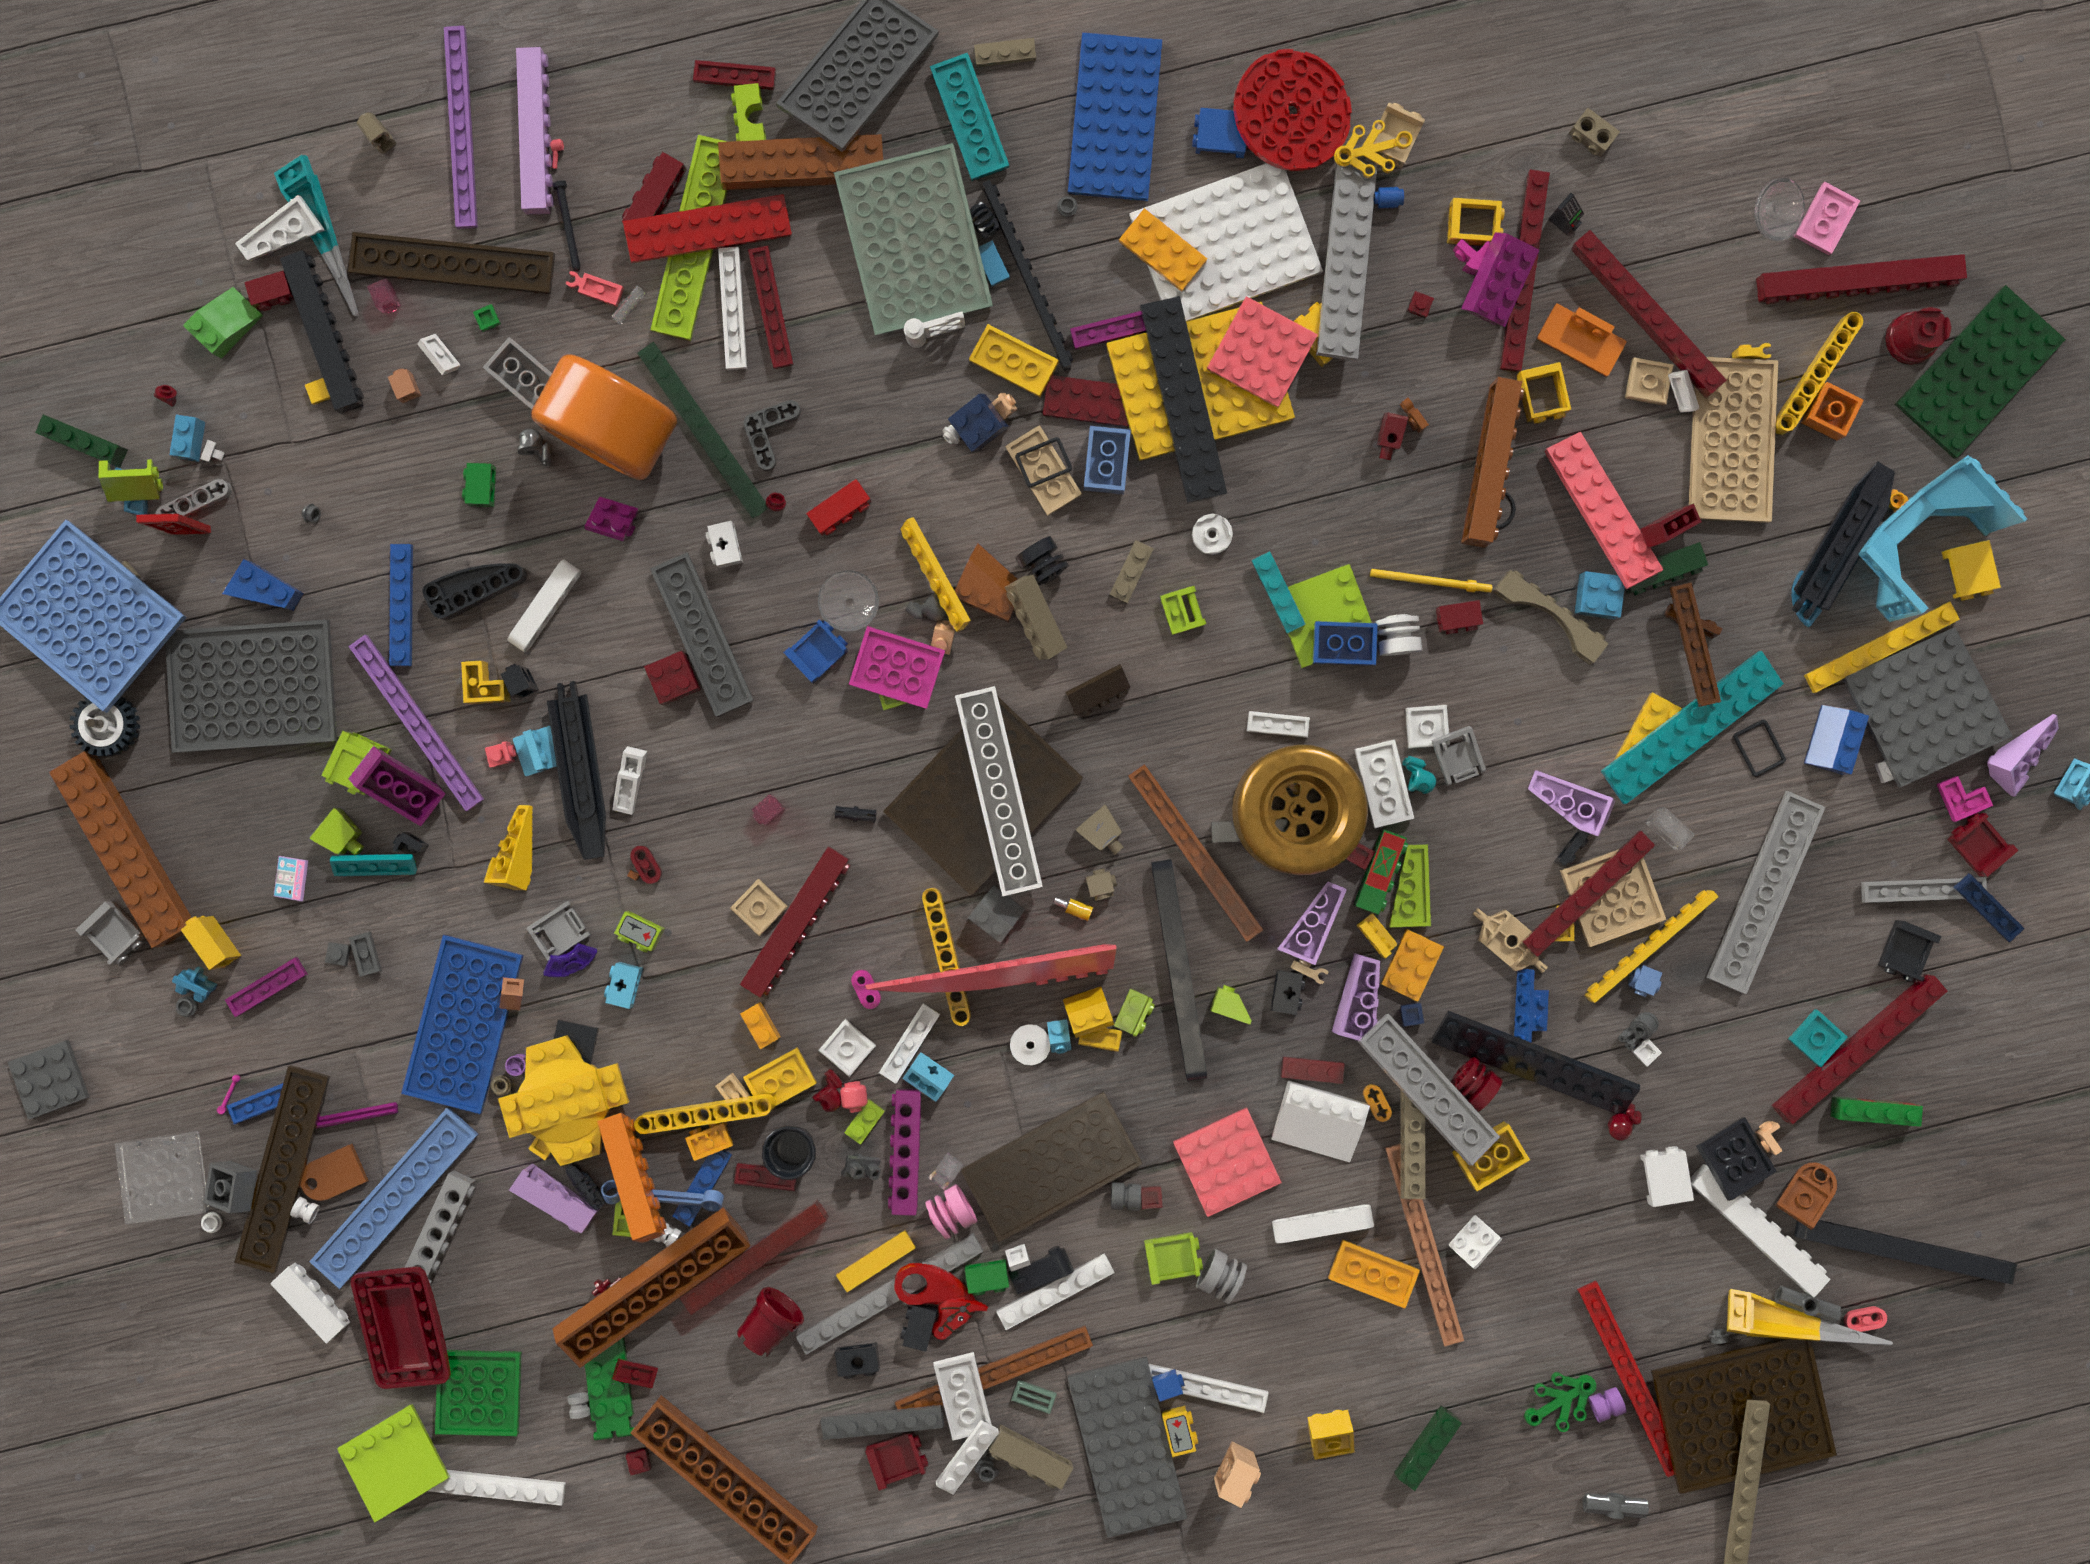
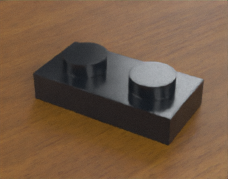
M1578 829L1554 862L1560 866L1570 865L1576 858L1574 854L1579 848L1582 849L1587 844L1589 833Z

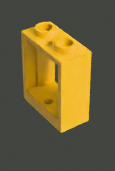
M1453 198L1449 206L1447 244H1458L1461 239L1468 245L1483 246L1487 241L1491 243L1495 232L1503 233V228H1500L1505 214V209L1502 208V201ZM1461 208L1494 210L1492 236L1460 234Z
M1560 362L1523 370L1516 375L1517 380L1522 381L1521 388H1524L1522 402L1527 422L1534 421V424L1545 422L1546 418L1554 417V419L1566 417V413L1571 410V405ZM1553 376L1560 408L1534 414L1526 381Z

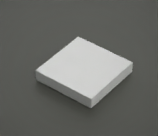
M1447 705L1405 708L1408 749L1433 747L1431 740L1449 734ZM1450 740L1445 742L1447 746L1450 745Z
M845 1019L818 1051L850 1077L876 1044Z

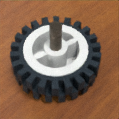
M121 696L107 713L99 709L86 697H84L85 701L77 703L80 707H74L72 712L76 714L75 716H70V720L74 721V725H69V727L74 730L71 736L72 738H77L75 743L82 746L80 749L89 751L88 753L92 755L110 757L122 754L121 751L130 749L128 745H134L135 741H133V738H138L139 733H135L136 729H140V725L136 721H139L140 717L135 715L137 712L136 708L131 707L133 704L130 701H126V698Z

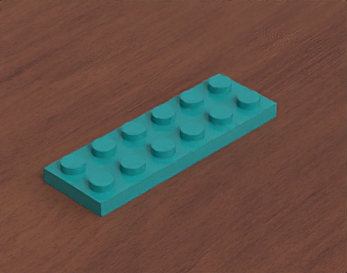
M968 52L930 66L971 181L1009 168L1007 157Z

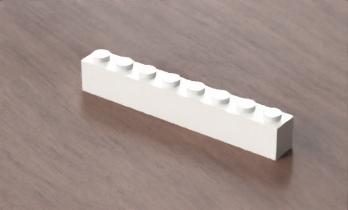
M1703 1164L1691 1176V1186L1807 1294L1815 1297L1831 1280L1825 1275L1827 1271L1818 1263L1814 1265L1810 1261L1812 1257L1803 1249L1799 1251L1795 1247L1797 1243L1788 1235L1784 1237L1780 1233L1782 1229L1773 1221L1769 1223L1765 1219L1767 1215L1758 1207L1754 1209L1750 1205L1752 1201L1747 1196L1741 1194L1737 1198L1727 1201L1707 1165Z

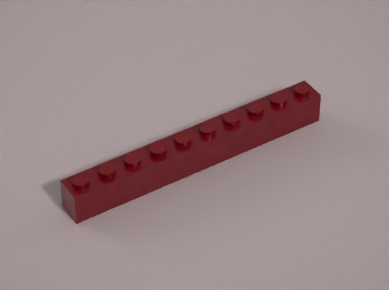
M1591 230L1574 243L1571 251L1679 370L1688 371L1691 383L1706 399L1727 381Z
M1965 254L1762 273L1756 278L1758 301L1766 302L1769 305L1776 304L1779 300H1786L1787 303L1798 301L1800 298H1806L1807 301L1819 299L1821 296L1832 299L1842 294H1846L1847 297H1853L1863 292H1866L1867 295H1873L1884 290L1887 293H1894L1900 291L1899 289L1905 288L1907 291H1915L1920 289V287L1926 286L1927 289H1935L1940 287V285L1955 287L1967 279Z
M1924 974L1922 976L1924 981H1916L1843 1043L1822 1067H1815L1771 1105L1785 1122L1794 1124L1948 991L1934 975Z

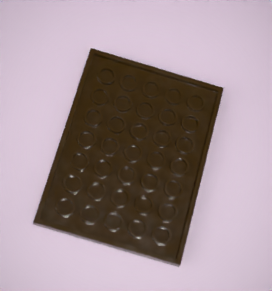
M998 697L1031 834L1075 788L1083 777ZM962 728L883 812L963 889L972 895L991 876L996 867Z
M1778 1339L1651 1370L1677 1490L1680 1494L1736 1480L1747 1400L1767 1401L1770 1404L1760 1474L1837 1456L1811 1340Z

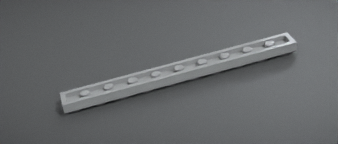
M971 1233L921 1263L935 1265L949 1272L982 1253L983 1249L974 1233ZM919 1274L908 1275L902 1283L903 1289L910 1294L927 1285L926 1279ZM895 1278L796 1335L805 1354L812 1352L899 1301L894 1290Z

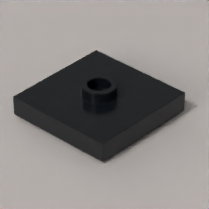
M558 1020L554 1039L568 1035L581 1054L583 1061L591 1065L599 1028Z

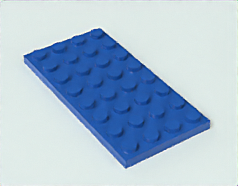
M1082 32L1068 194L1148 201L1162 39Z
M443 935L401 1094L478 1114L483 1112L509 1009L499 1008L503 977L518 979L524 955Z

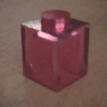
M386 278L367 286L374 304L380 312L392 313L397 307L401 306L392 283Z
M769 794L752 809L755 813L752 816L760 825L762 823L768 825L785 808L773 794Z

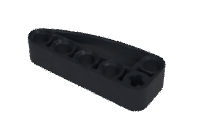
M506 563L470 567L424 585L422 593L434 617L447 621L522 584L527 579V571L517 564ZM515 569H519V577L513 579L512 572ZM500 578L502 584L499 588H495L494 581ZM482 587L483 595L477 597L476 590ZM437 588L438 594L432 598L431 590ZM464 596L465 603L459 607L458 599ZM442 607H445V608H446V609L444 610V613H445L444 615L440 613V612L443 611Z

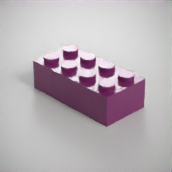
M1495 232L1461 309L1493 325L1505 327L1539 249L1507 233Z
M374 745L348 778L357 789L419 826H422L446 794L437 784Z

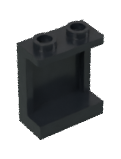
M1895 920L1878 965L1884 967V972L1896 976L1897 973L1904 975L1903 979L1912 983H1915L1916 980L1924 981V977L1921 974L1933 943L1939 944L1942 936L1906 921Z

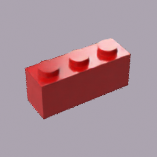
M855 479L806 514L821 536L825 534L828 536L836 531V526L840 523L846 524L852 520L853 514L858 511L862 513L870 507L869 503L872 501L858 480Z

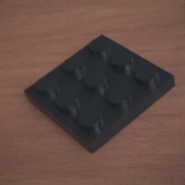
M1745 1117L1739 1118L1696 1145L1727 1201L1737 1198L1777 1172Z

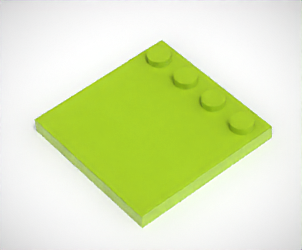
M1350 564L1288 587L1305 622L1304 626L1288 633L1301 668L1313 664L1315 621L1372 623Z
M413 1404L337 1448L374 1523L450 1478Z

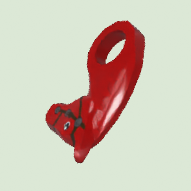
M909 1263L901 1267L895 1275L894 1290L899 1300L908 1305H939L938 1318L932 1328V1335L938 1340L947 1339L957 1329L967 1323L976 1311L988 1310V1306L975 1300L972 1293L968 1294V1288L962 1281L938 1266ZM908 1275H922L927 1281L925 1289L918 1294L907 1293L903 1289L902 1283Z

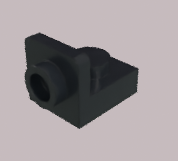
M402 832V834H398L394 839L393 844L395 845L392 850L395 852L402 851L407 844L406 848L414 853L425 852L429 844L410 832Z

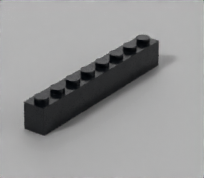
M301 250L280 258L334 410L343 414L364 406L362 402L364 395L360 387L356 385L355 380H357L355 371L349 366L350 356L341 344L343 337L340 331L336 330L335 323L337 321L333 312H330L328 308L330 301L326 293L322 291L321 286H323V282L319 274L315 272L314 267H316L313 256Z

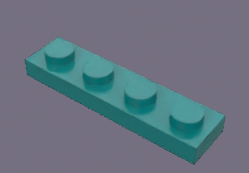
M1269 551L1251 560L1286 634L1304 626L1305 622L1271 552Z
M413 854L336 855L330 858L334 876L415 875L417 871Z

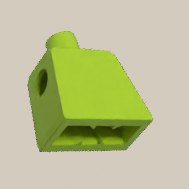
M333 808L310 837L312 841L338 855H344L348 850L352 854L358 855L364 848V846L356 841L362 833L361 830L341 808Z

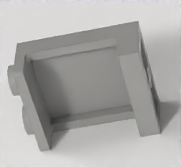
M114 901L104 902L76 929L80 936L86 935L109 959L107 961L109 965L124 963L128 959L127 955L132 950L135 951L143 945L142 941L146 938L141 929Z

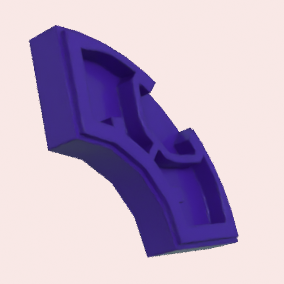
M577 943L574 949L567 954L560 956L550 955L543 975L548 977H566L580 969L582 970L594 959L597 949Z

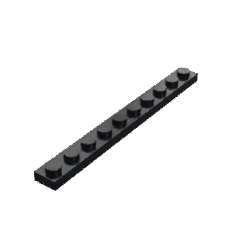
M987 180L982 183L983 191L999 223V227L1061 367L1065 372L1071 369L1072 355L1069 350L1065 351L1063 346L1065 343L1061 331L1057 333L1055 325H1057L1053 313L1049 314L1046 308L1049 306L1045 295L1041 296L1038 290L1041 288L1037 277H1033L1030 272L1033 269L1029 259H1025L1022 254L1024 251L1021 240H1016L1014 233H1016L1012 221L1008 222L1006 215H1008L1004 203L1000 204L998 200L1000 196L996 185L992 186L991 181Z

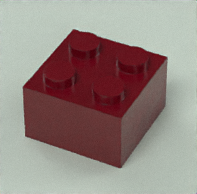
M683 651L644 666L658 702L661 705L669 704L701 690L689 659Z

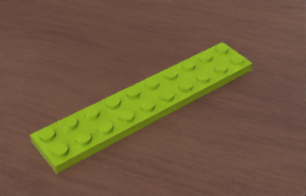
M698 135L679 212L725 204L728 190H722L718 142L727 141ZM713 249L668 257L650 329L652 332L691 341Z

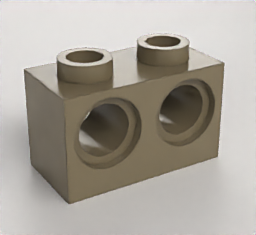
M1587 108L1568 134L1571 135L1575 142L1585 145L1590 153L1601 157L1620 131ZM1581 125H1586L1589 131L1582 130ZM1597 137H1602L1605 143H1600Z

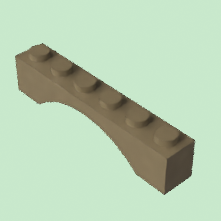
M1510 570L1506 572L1492 592L1507 604L1530 605L1550 615L1565 631L1571 644L1572 652L1588 665L1593 664L1608 645L1604 641L1605 637L1598 632L1594 633L1588 629L1589 625L1583 620L1575 619L1572 616L1573 613L1567 608H1561L1555 604L1557 601L1554 598L1539 592L1540 588L1537 585L1529 584L1523 580L1524 576L1518 571Z

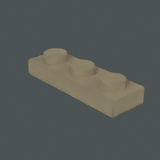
M1034 38L974 45L976 67L1036 61Z
M1135 540L1109 596L1128 604L1154 548Z

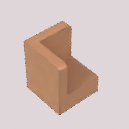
M503 977L499 1008L520 1010L524 979Z

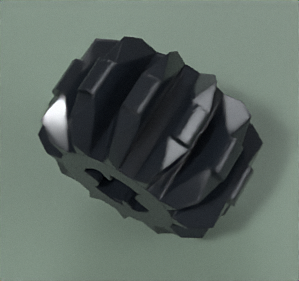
M980 202L971 207L970 214L973 226L977 232L985 239L994 235L999 230V223L987 205Z

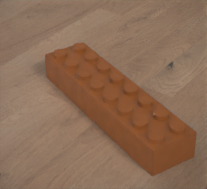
M882 134L856 135L843 152L821 137L718 142L722 190L835 185L837 183L834 172L883 160Z
M1498 377L1489 387L1461 544L1485 548L1493 543V540L1497 539L1499 529L1496 528V524L1502 515V508L1499 507L1506 493V488H1503L1504 480L1508 479L1510 470L1507 468V463L1513 455V448L1510 447L1517 433V428H1514L1515 420H1518L1520 416L1518 403L1519 400H1522L1524 388H1521L1522 381Z

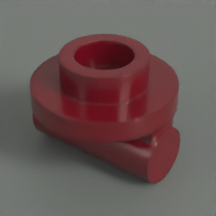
M169 385L156 387L155 398L172 407L176 404L177 392Z

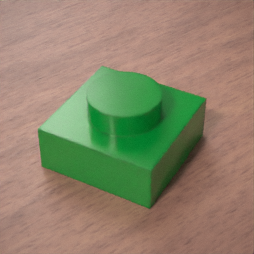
M492 304L473 312L482 332L501 325Z

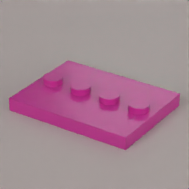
M867 626L849 685L927 709L945 650Z

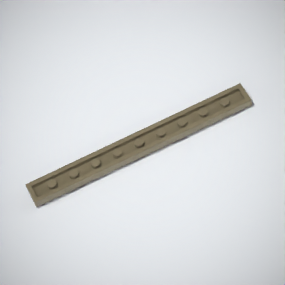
M1747 1400L1724 1564H1747L1770 1409V1404L1767 1401Z

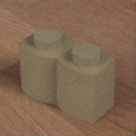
M364 113L359 117L357 126L379 153L384 154L396 145L394 138L373 113Z

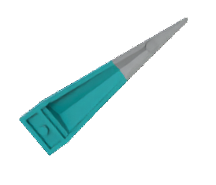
M300 155L274 172L279 189L287 202H290L297 195L301 196L324 228V231L310 237L334 276L352 314L359 316L318 176L314 175L308 156Z

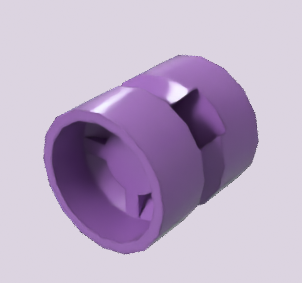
M1616 1387L1604 1391V1395L1598 1393L1588 1397L1593 1414L1599 1423L1610 1419L1611 1415L1617 1417L1627 1413L1624 1401Z

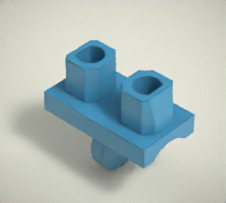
M200 966L195 970H182L172 980L176 984L175 992L186 995L191 990L195 992L194 1000L200 1003L204 1002L209 994L216 989L217 983L207 980L208 976L203 975L204 968Z

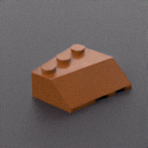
M977 543L957 584L955 593L960 602L1009 623L1015 608L1007 598L1005 587L1018 579Z

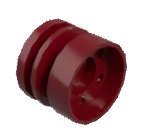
M1473 1057L1457 1070L1450 1082L1463 1096H1466L1465 1099L1479 1112L1495 1097L1503 1080L1492 1071L1484 1074L1486 1066L1484 1064L1479 1065L1480 1061Z

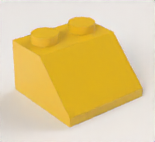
M1101 986L1063 999L1076 1038L1114 1025Z
M1335 1410L1332 1413L1314 1414L1308 1417V1428L1314 1460L1355 1453L1354 1431L1348 1410Z

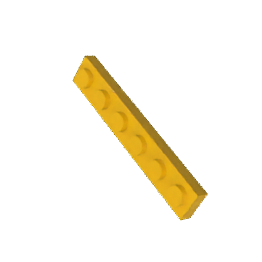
M915 518L907 519L900 529L903 538L906 539L913 556L919 562L921 571L926 575L931 589L937 594L939 603L947 613L951 625L954 626L956 632L964 630L971 621Z

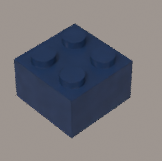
M986 394L976 395L948 418L971 452L980 451L1009 427Z

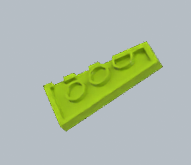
M1428 844L1408 845L1389 927L1431 926Z

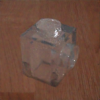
M947 1153L928 1178L945 1190L964 1165L956 1157Z

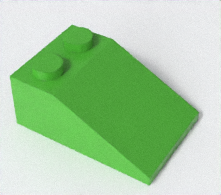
M232 287L197 310L183 326L212 354L222 359L263 315Z

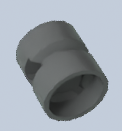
M1112 1182L1111 1209L1122 1210L1124 1207H1127L1128 1211H1140L1141 1184H1129L1126 1187L1124 1183Z

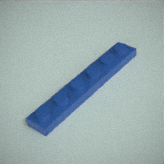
M390 544L389 666H412L413 545Z

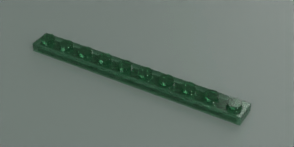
M654 341L637 352L750 516L754 519L769 509L766 506V501Z

